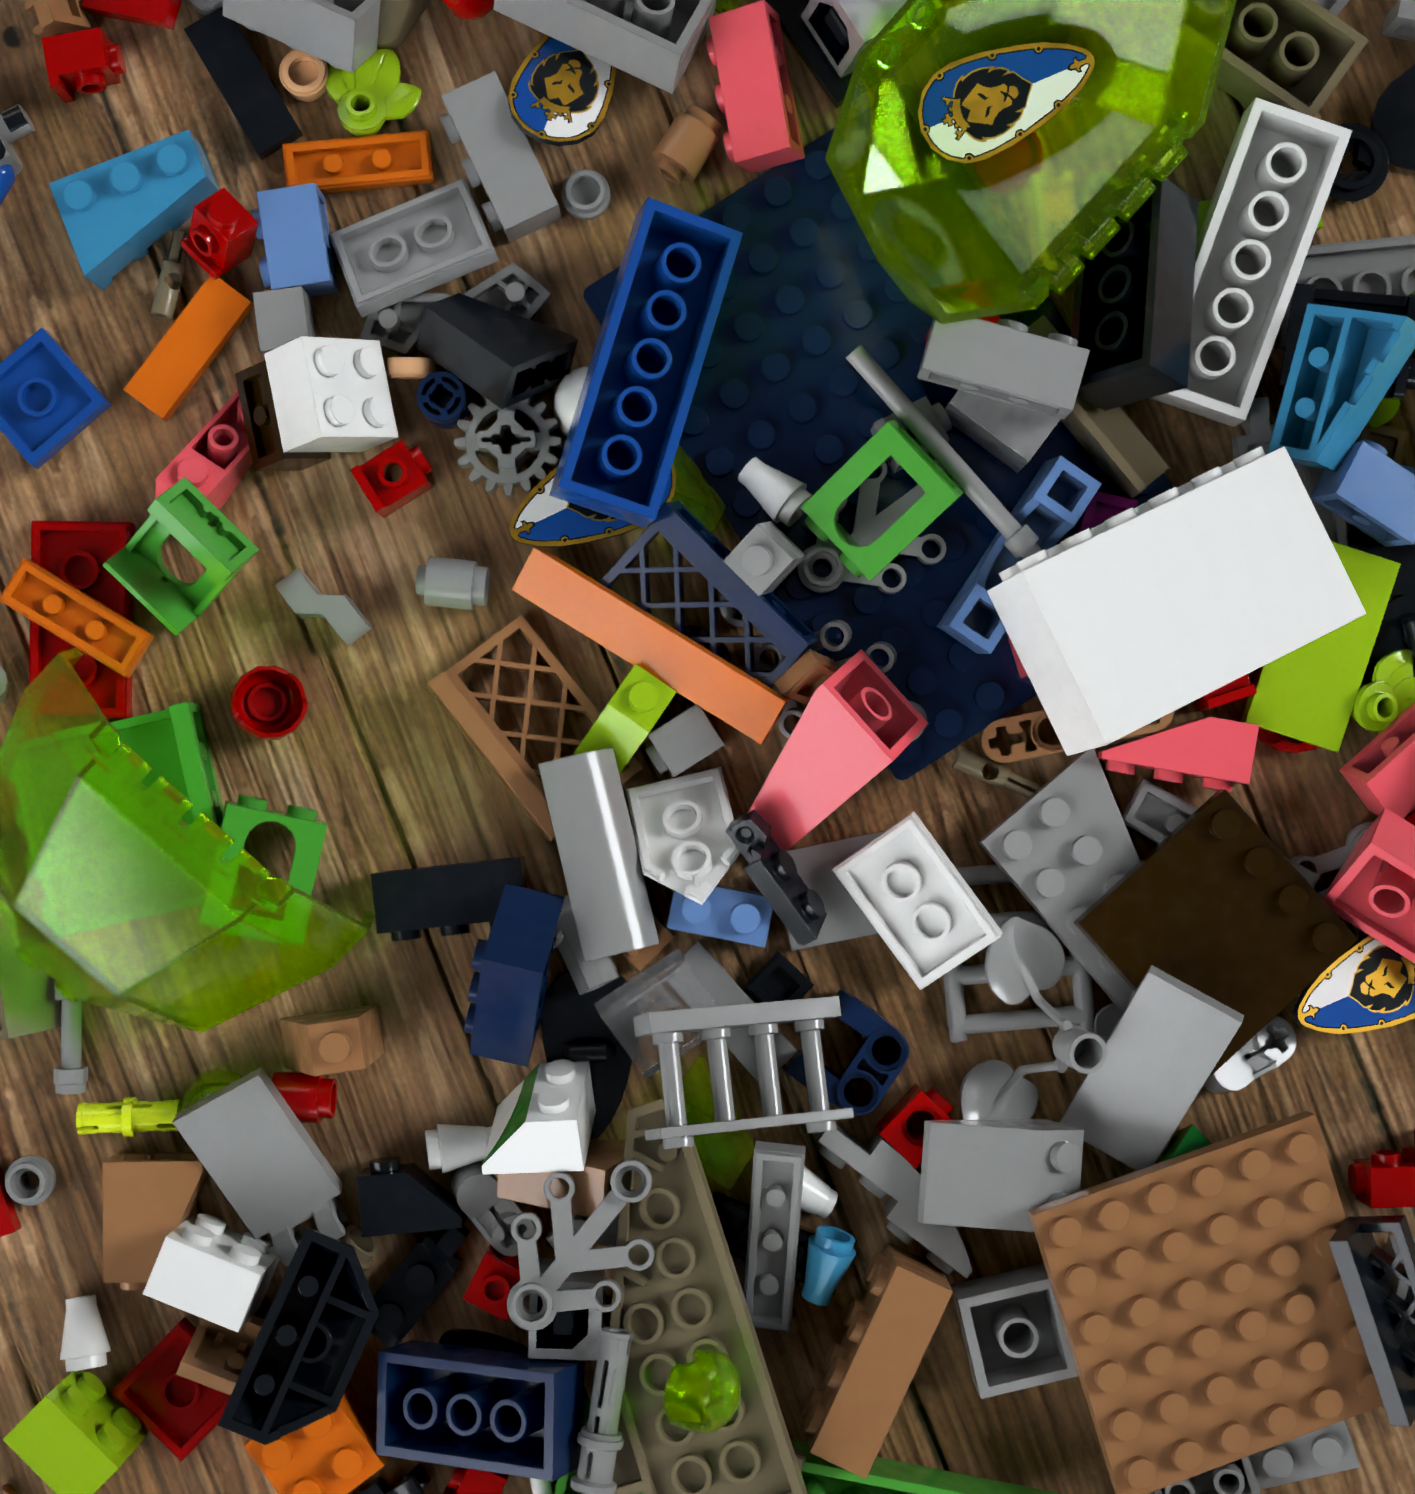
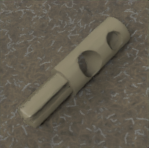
M174 230L172 233L167 258L162 264L151 309L152 315L168 320L173 319L185 270L183 264L186 251L180 244L181 240L189 234L182 230ZM168 275L174 282L173 288L167 285L166 277Z
M962 747L957 752L952 764V768L1000 789L1003 787L1027 798L1032 796L1034 792L1007 780H1013L1036 791L1039 789L1038 783L1010 772V768ZM988 763L993 764L996 768V774L991 780L985 779L982 774L983 767Z

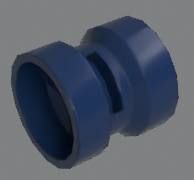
M448 372L429 374L421 381L417 389L419 408L434 426L441 429H454L458 427V420L468 419L471 412L467 406L472 401L463 383L455 375Z

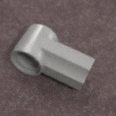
M568 894L564 896L562 912L554 937H557L555 949L559 948L579 995H583L620 977L611 956L584 962Z

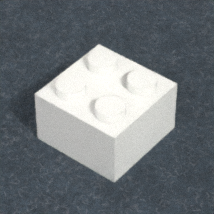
M301 336L264 353L283 452H363L399 437L380 340Z
M209 1214L191 1215L165 1237L143 1295L239 1332L261 1306L279 1262V1257L274 1247H271L272 1241L265 1236L255 1239L251 1232H245L244 1235L226 1229V1223L222 1219Z

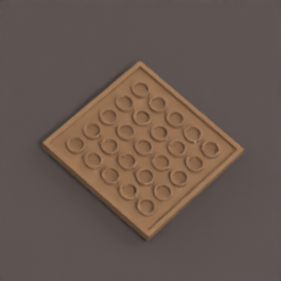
M1304 1111L1028 1209L1115 1494H1149L1383 1406L1328 1242L1345 1221L1346 1216L1315 1114Z

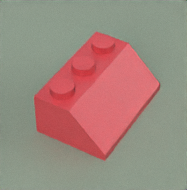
M1385 808L1359 839L1322 899L1336 915L1415 963V826Z

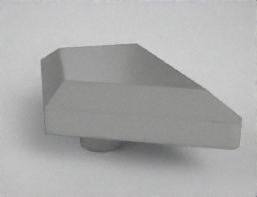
M514 262L463 294L530 320L534 319L552 297V294Z
M420 293L369 314L359 338L380 340L382 348L408 356L418 342L421 327L420 319L424 312V307L450 297V295Z

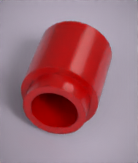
M274 1072L271 1081L301 1123H321L323 1118H334L337 1105V1081L335 1078H325V1075L311 1076L301 1072Z

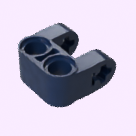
M840 988L835 995L839 996L841 1016L838 1018L866 1038L841 1075L824 1065L828 1101L841 1109L853 1108V1115H865L872 1112L878 1106L906 1064L909 1057V1046L904 1034L864 1002ZM891 1036L899 1042L900 1053L895 1060L882 1062L876 1059L872 1053V1046L878 1038ZM798 1050L785 1071L806 1087L802 1050ZM853 1078H864L871 1083L873 1093L863 1103L852 1102L846 1097L844 1092L846 1083Z

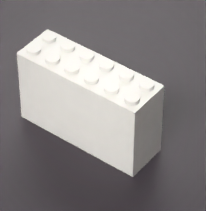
M1262 446L1222 467L1218 466L1193 478L1190 482L1178 488L1174 487L1136 508L1132 507L1092 529L1083 530L1048 550H1041L998 573L1002 583L987 590L1067 756L1108 745L1367 614L1285 446L1269 454H1265Z

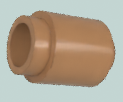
M690 105L685 113H678L653 152V156L658 162L656 170L675 184H680L682 180L693 182L719 143L717 135L722 129L719 122L706 111Z

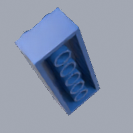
M650 197L646 199L637 212L549 496L643 528L656 520L743 235L742 232Z

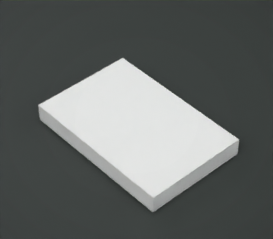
M914 811L832 869L920 990L999 939L1003 934L1002 930Z

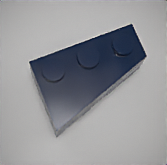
M505 884L488 941L479 939L474 952L472 969L480 972L475 971L473 974L468 1001L474 1003H471L464 1026V1032L472 1034L470 1054L528 1067L539 1029L549 978L547 973L550 954L553 955L557 938L554 935L565 897Z

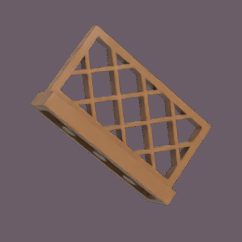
M521 614L446 672L442 671L427 682L429 693L546 841L550 843L555 839L543 783L538 778L541 777L540 770L531 769L524 760L526 741L555 744L553 760L559 759L561 745L578 747L582 741L562 738L565 711L585 713L591 720L592 725L600 713ZM518 631L522 633L532 646L530 664L501 661L503 642ZM497 647L495 660L483 658ZM537 654L547 666L536 665ZM473 665L494 667L491 694L471 692L459 676ZM500 668L529 672L526 698L497 695ZM534 673L556 676L562 684L560 703L531 699ZM567 691L578 705L566 704ZM477 700L490 701L489 714ZM496 702L525 706L522 733L500 730L493 721ZM530 707L559 710L556 737L527 734ZM508 738L521 740L519 752ZM634 756L626 764L628 768L619 774L622 785L643 769Z

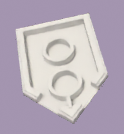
M721 767L625 789L643 875L703 905L741 853L726 833L734 818Z

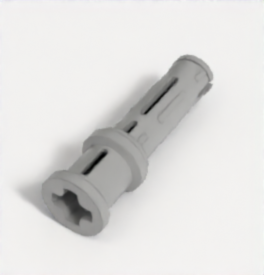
M604 1327L600 1330L601 1338L587 1426H583L581 1431L578 1432L577 1442L581 1445L577 1475L571 1477L570 1481L571 1489L583 1494H616L617 1483L613 1481L617 1451L621 1450L624 1445L622 1433L618 1431L631 1341L634 1333L629 1330L614 1327Z

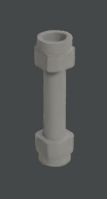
M88 973L57 974L55 1000H62L61 1066L54 1068L56 1094H81L86 1092L88 1066H81L82 1000L89 998Z

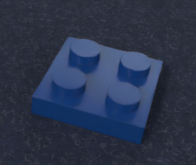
M40 328L0 363V431L27 462L36 469H39L112 406L44 328Z

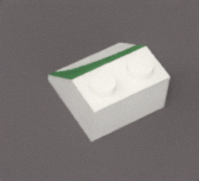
M560 1059L550 1063H539L498 1105L481 1166L483 1175L584 1171L596 1112L589 1061L572 1062Z

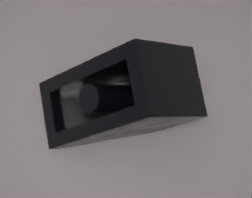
M399 1157L371 1160L370 1167H365L356 1177L362 1237L462 1228L468 1218L452 1194L416 1164H400Z

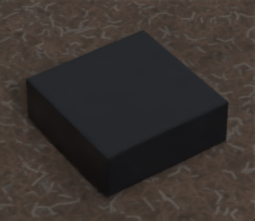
M778 950L744 985L760 1002L802 999L814 986Z

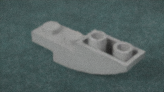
M837 1125V1130L816 1133L818 1142L822 1144L819 1152L840 1169L849 1164L862 1174L858 1181L878 1198L883 1199L886 1193L890 1195L882 1208L886 1218L890 1220L886 1227L896 1237L908 1245L914 1239L930 1250L926 1255L927 1259L944 1273L950 1275L955 1269L965 1278L970 1275L973 1270L965 1245L956 1226L930 1225L917 1222L921 1171L918 1167L915 1169L878 1131L867 1146L839 1125Z
M1343 1420L1154 1491V1494H1261V1489L1355 1469L1360 1466L1346 1421Z

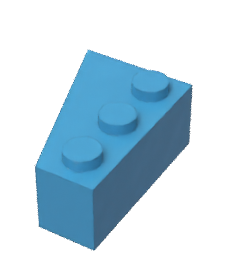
M189 129L48 183L82 272L89 281L101 290L109 286L114 281L112 277L134 259L139 261L149 253L148 248L168 231L177 230L192 217L195 205L219 191L204 148Z
M1308 303L1268 454L1285 446L1293 464L1336 472L1415 349V321L1408 316Z

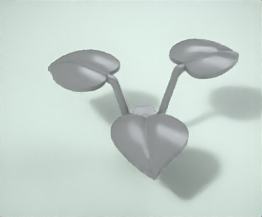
M1011 916L1004 920L999 926L1003 932L1002 936L988 945L985 958L987 982L994 994L1007 1004H1019L1031 995L1033 1001L1058 1024L1060 1030L1054 1036L1052 1043L1056 1060L1021 1065L1014 1072L1007 1063L1001 1060H987L977 1064L967 1073L959 1090V1108L962 1120L1030 1119L1037 1107L1039 1093L1032 1082L1022 1077L1026 1074L1048 1071L1064 1073L1068 1067L1083 1074L1098 1071L1107 1058L1105 1042L1122 1015V1012L1114 1003L1100 1009L1094 1019V1034L1080 1026L1072 1025L1071 1021L1065 1019L1042 997L1039 990H1047L1059 981L1065 965L1063 948L1059 940L1049 930L1017 916Z

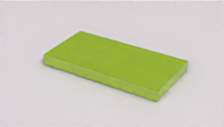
M1331 541L1367 614L1258 668L1253 682L1257 693L1248 697L1240 722L1259 725L1261 729L1332 752H1339L1354 707V701L1359 692L1401 563Z

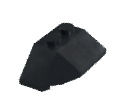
M306 1227L238 1377L218 1426L267 1445L286 1434L337 1411L379 1315V1310L354 1246Z

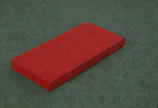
M32 521L31 561L133 622V595L102 565L127 545L134 536L135 524L131 522ZM30 620L28 717L127 719L132 717V675L130 678L122 676Z

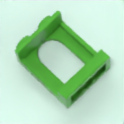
M894 419L888 421L800 508L808 515L805 523L809 529L823 541L829 538L843 552L839 556L843 565L856 577L860 578L864 575L871 581L965 492ZM892 456L926 493L876 541L869 545L860 546L835 519L836 512L842 502L885 460Z
M186 477L154 500L147 509L151 515L127 545L102 565L175 636L207 610L259 551ZM170 535L175 537L207 569L196 582L187 583L178 580L165 567L161 558V549Z
M242 794L238 795L237 803L225 800L223 821L206 894L203 897L199 913L200 923L301 942L327 824L322 820H317L318 811L310 808L288 805L287 813L267 809L268 800ZM266 821L285 825L292 832L295 839V852L281 912L231 902L245 840L249 832L256 825Z

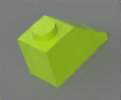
M635 663L573 755L613 748L620 774L677 692Z

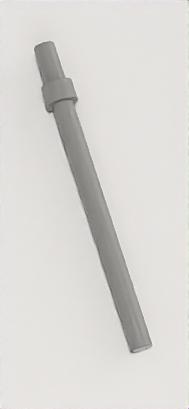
M859 345L846 357L848 362L1004 536L1006 540L1003 544L1017 559L1021 556L1025 559L1041 551L1042 548L1036 543L1039 537L1026 523L1022 526L865 348Z

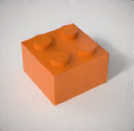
M349 1385L344 1392L337 1411L286 1434L267 1445L249 1438L243 1445L278 1494H348L384 1467L389 1458L388 1456L376 1455L377 1423Z

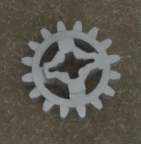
M484 397L486 406L480 409L473 403L467 406L473 418L471 421L458 420L457 425L466 433V436L455 439L454 446L459 450L467 452L457 461L462 469L474 467L468 478L474 485L486 479L485 491L488 494L493 495L497 491L498 486H503L507 498H513L516 486H522L524 491L529 494L532 490L531 481L535 478L541 481L547 476L544 471L546 465L558 467L559 460L551 454V450L562 448L563 442L561 438L550 436V433L559 428L556 418L543 420L548 411V407L544 402L532 408V397H529L501 409ZM518 413L531 419L540 432L525 430L519 425ZM497 415V421L487 431H480L490 418ZM512 433L520 444L512 445L511 453L505 454L497 443L505 442L506 434ZM478 455L492 456L498 462L499 474L487 469L480 462ZM529 456H538L528 469L520 473V466Z

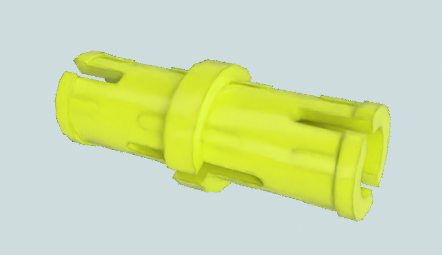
M125 1097L123 1102H80L76 1111L77 1133L79 1135L122 1133L124 1137H135L137 1132H179L172 1122L176 1114L183 1110L182 1100L138 1101L136 1097Z

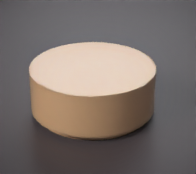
M295 49L283 58L279 68V77L291 97L302 102H312L318 100L327 92L326 82L329 69L326 61Z
M387 358V376L390 379L423 380L429 374L437 372V362L431 358Z

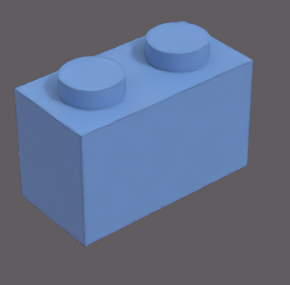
M309 183L257 191L259 209H252V216L258 222L257 238L264 239L266 257L259 258V267L265 288L271 287V290L302 286L310 297L339 293L332 242L329 237L330 228L325 197L317 184Z
M1370 440L1355 442L1336 472L1323 470L1310 498L1385 547L1413 545L1415 543V468L1399 465L1387 457V450L1378 443Z
M717 884L703 905L674 891L667 928L765 948L773 908L761 892Z

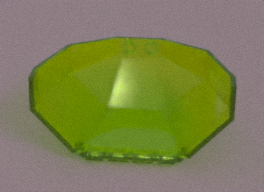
M907 0L859 54L825 157L878 262L906 298L939 323L946 324L1037 309L1048 297L1050 289L1061 295L1085 269V265L1078 259L1082 254L1089 260H1093L1121 229L1114 218L1118 216L1124 221H1128L1156 191L1155 185L1149 179L1153 177L1160 182H1164L1188 155V151L1182 143L1185 139L1192 138L1205 124L1236 0ZM1040 42L1070 44L1085 48L1092 53L1095 61L1094 71L1083 89L1068 106L1029 136L987 160L969 164L947 160L930 148L921 133L918 108L922 91L933 74L950 62L980 52Z
M77 648L58 653L23 691L0 748V907L11 934L18 945L16 953L20 959L34 969L42 968L56 980L54 982L56 989L72 1002L83 1000L97 1006L203 1033L334 967L370 929L375 915L367 910L356 920L293 887L283 877H268L271 872L244 848L231 861H228L222 854L235 841L203 812L190 825L184 822L181 818L194 804L162 775L148 789L141 783L153 767L125 742L121 744L120 732L108 722L74 670V664L83 654Z

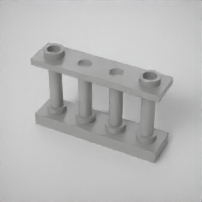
M839 996L656 1011L633 1017L635 1038L652 1036L653 1045H658L667 1126L666 1128L645 1130V1140L663 1139L664 1149L695 1146V1135L806 1124L807 1133L837 1130L836 1120L854 1118L853 1108L830 1110L820 1030L825 1029L824 1020L841 1016ZM794 1023L795 1032H800L809 1112L783 1115L774 1034L779 1033L778 1025ZM748 1028V1036H754L763 1117L735 1120L727 1038H731V1029ZM700 1032L701 1041H706L715 1117V1122L687 1125L679 1043L684 1042L683 1033Z

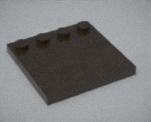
M1220 789L1073 922L1134 992L1137 990L1150 966L1153 965L1244 1015L1241 1026L1212 1070L1211 1075L1358 940L1226 789Z

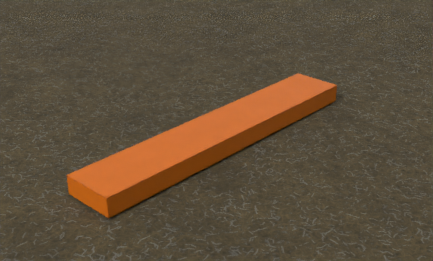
M533 547L512 588L517 594L633 666L636 663L680 695L759 744L766 742L790 700L542 547Z

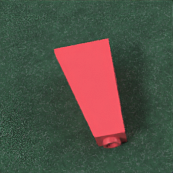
M860 649L815 690L749 812L755 810L771 826V837L780 850L787 851L892 763L929 723L868 655Z

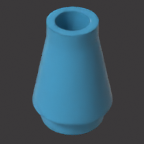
M820 1225L817 1227L815 1234L809 1236L805 1280L801 1292L805 1300L821 1306L830 1304L835 1289L856 1256V1251L853 1248L855 1238L848 1232L834 1226Z

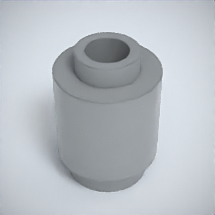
M430 556L427 566L419 565L416 594L424 595L426 606L473 610L475 605L486 606L489 594L490 569L489 567L478 566V562L473 560Z

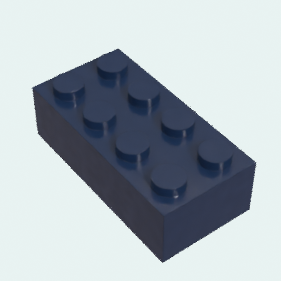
M410 1340L378 1351L376 1455L554 1481L578 1468L581 1445L577 1442V1436L584 1426L585 1361L530 1359L528 1354L417 1340Z

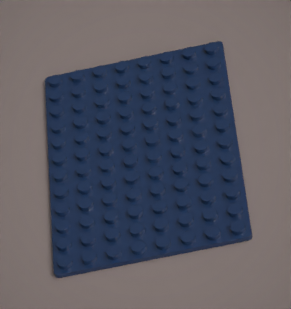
M903 84L858 112L863 113L876 104L879 107L887 108L897 106L900 112L914 118L919 134L922 135V150L916 168L904 180L887 186L872 185L859 179L850 170L844 158L843 140L846 129L857 115L856 113L803 148L804 159L771 168L698 215L742 232L743 235L679 441V447L740 541L744 539L756 524L772 521L802 552L816 544L817 536L805 523V519L808 517L806 513L791 527H787L782 522L776 524L749 490L738 481V476L745 465L752 458L757 457L763 463L807 484L806 491L814 495L873 437L870 432L873 423L894 412L846 359L859 345L865 348L912 403L926 396L931 406L939 402L945 409L958 390L917 378L926 347L924 338L931 328L938 308L948 310L950 305H956L975 289L1001 319L1017 321L1029 327L1041 316L1045 315L1059 334L1071 337V330L1041 284L1038 285L1037 278L963 165L959 162L945 159L930 148L920 130L918 117L920 100L909 85ZM872 132L875 143L868 157L874 152L877 154L882 150L894 156L891 145L897 133L895 132L892 136L889 134L887 137L882 138L877 133L874 134ZM620 266L588 286L583 294L586 304L601 326ZM1061 420L1031 460L1018 473L952 425V429L946 432L950 439L948 441L949 445L1010 513L1044 461L1060 455L1100 482L1102 485L1098 489L1099 492L1123 497ZM907 428L908 433H909L912 437L916 438V437L910 432V430ZM887 462V474L880 483L876 515L918 485L904 469L893 474ZM880 466L868 478H878L881 475ZM1163 473L1132 499L1138 500V507L1148 502L1151 498L1172 489L1173 486ZM859 487L848 497L847 504L838 517V523L850 535L853 533ZM965 493L918 536L923 537L927 534H937L944 539L947 550L940 562L934 565H925L917 557L898 555L890 562L900 565L907 575L906 584L898 593L885 594L877 586L842 582L838 588L828 593L813 592L800 581L797 566L774 590L775 595L812 632L821 630L825 624L836 619L843 620L850 626L852 639L845 648L840 651H829L826 648L816 651L833 659L835 662L855 655L860 649L865 652L871 645L879 641L888 642L895 648L897 653L896 662L884 674L907 700L918 703L924 709L927 722L929 723L920 737L912 741L887 766L892 775L898 780L908 779L985 729L990 723L999 720L1037 695L1029 677L1020 679L1006 631L991 654H977L936 627L999 532ZM1080 518L1075 526L1055 546L1060 544L1061 541L1077 534ZM926 541L922 545V552L926 557H938L940 549L936 542ZM818 560L813 564V572L816 576L824 578L830 575L831 566L825 560ZM887 570L882 575V581L887 587L895 588L900 583V576L894 570ZM830 627L828 630L829 640L832 643L841 644L844 640L843 631L838 627ZM875 649L873 651L872 659L877 665L885 666L888 664L889 656L885 650Z

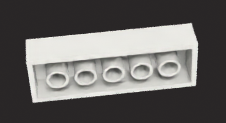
M1257 97L1245 110L1196 241L1188 387L1155 396L1151 399L1231 427L1246 421L1353 130Z

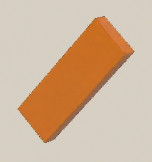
M429 130L282 144L286 187L316 183L322 194L435 183L432 143Z
M209 276L123 390L167 422L254 308V304L219 277L214 280Z
M23 558L0 595V602L127 678L131 677L155 637L152 633L27 558Z

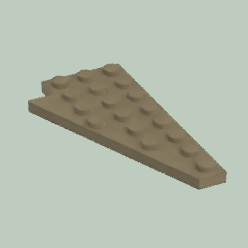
M664 1098L629 1109L627 1112L623 1161L635 1159L646 1164L652 1174V1187L645 1198L634 1203L627 1202L619 1212L617 1246L627 1245L634 1238H645L652 1243L655 1257L652 1264L643 1271H635L629 1267L615 1268L614 1280L622 1289V1299L618 1307L611 1311L610 1327L621 1328L634 1333L631 1341L618 1431L622 1433L624 1445L621 1450L617 1451L613 1476V1481L617 1483L616 1494H637L643 1492V1494H808L696 1144L690 1147L664 1149L663 1139L645 1140V1130L667 1127ZM629 1170L624 1173L622 1182L627 1189L635 1190L641 1186L642 1178L637 1171ZM635 1245L630 1249L629 1256L633 1262L642 1264L648 1260L649 1252L645 1246ZM614 1290L612 1294V1303L616 1300V1293Z

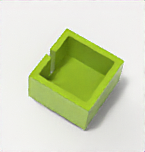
M80 1370L72 1371L2 1440L56 1494H94L121 1467L145 1439L147 1434L141 1429L140 1421L127 1408L119 1407L106 1394L105 1385L96 1375Z

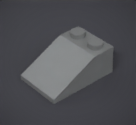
M1050 1119L925 1120L917 1222L930 1225L1034 1232L1028 1209L1080 1191L1084 1130Z

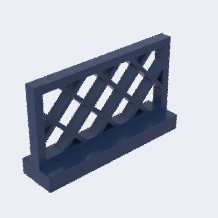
M680 501L664 503L658 510L656 520L648 526L599 583L614 591L611 587L623 573H640L641 602L632 603L651 614V608H675L676 630L684 635V608L709 607L710 636L687 637L697 643H710L711 652L719 657V643L745 642L744 672L754 678H766L762 683L773 688L775 686L774 682L809 649L811 650L820 639L773 592L759 597L726 565L723 560L731 551ZM659 533L673 546V566L649 567L648 545ZM683 556L693 566H683ZM639 557L640 567H630ZM674 572L675 601L651 602L649 573ZM683 572H700L708 580L709 601H684ZM718 591L728 601H718ZM718 607H735L744 616V636H719ZM753 625L763 635L753 636ZM754 642H771L785 658L773 671H754Z

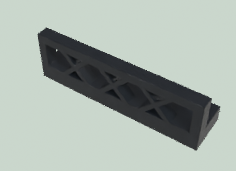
M1405 1215L1347 1217L1328 1242L1390 1425L1410 1427L1415 1420V1342L1406 1336L1403 1325L1407 1319L1415 1325V1299L1410 1305L1392 1292L1388 1278L1391 1274L1397 1276L1411 1286L1415 1297V1243ZM1393 1232L1399 1249L1396 1258L1376 1245L1372 1233Z

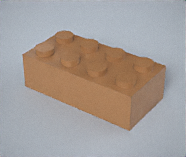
M889 1242L883 1254L876 1252L870 1260L864 1277L869 1284L862 1299L855 1297L850 1303L843 1325L847 1326L848 1329L841 1344L833 1342L829 1348L822 1370L827 1372L820 1389L812 1387L801 1412V1416L806 1417L804 1432L807 1433L810 1453L864 1479L869 1474L953 1293L944 1272L932 1262Z

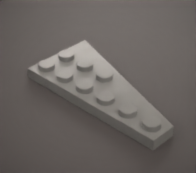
M1094 749L1081 752L978 843L1123 1013L1135 992L1073 923L1140 862Z

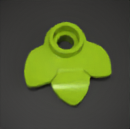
M377 49L353 73L331 65L328 67L327 93L338 104L337 113L340 123L355 136L376 134L380 131L386 120L407 117L415 110L422 95L420 88L408 83H400V62L395 52L391 49ZM360 108H368L364 111H356Z
M1399 649L1384 656L1377 662L1371 682L1360 687L1351 715L1364 729L1378 731L1380 734L1415 702V677L1413 676V655L1411 650Z

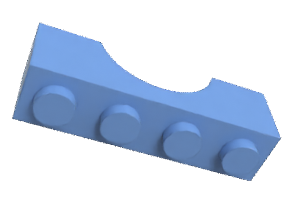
M1061 455L1044 461L1012 510L1011 515L1021 526L1026 523L1039 537L1036 543L1042 550H1048L1054 547L1075 526L1102 484ZM1000 532L997 533L936 626L977 654H991L1006 631L987 590L1002 583L998 573L1023 560L1021 556L1016 559L1003 544L1006 539Z

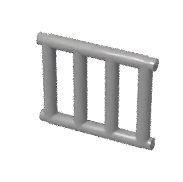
M996 864L955 867L969 886L1011 882ZM1035 910L990 914L998 926L1008 917L1017 916L1046 929L1050 928ZM1069 951L1070 956L1065 957V965L1061 977H1072L1074 1005L1053 1008L1065 1019L1071 1021L1072 1025L1093 1031L1095 1009L1092 977ZM961 963L943 975L947 1026L949 1028L950 1042L952 1043L967 1040V1034L1059 1027L1041 1008L966 1015L964 985L988 983L985 974V964L962 965Z

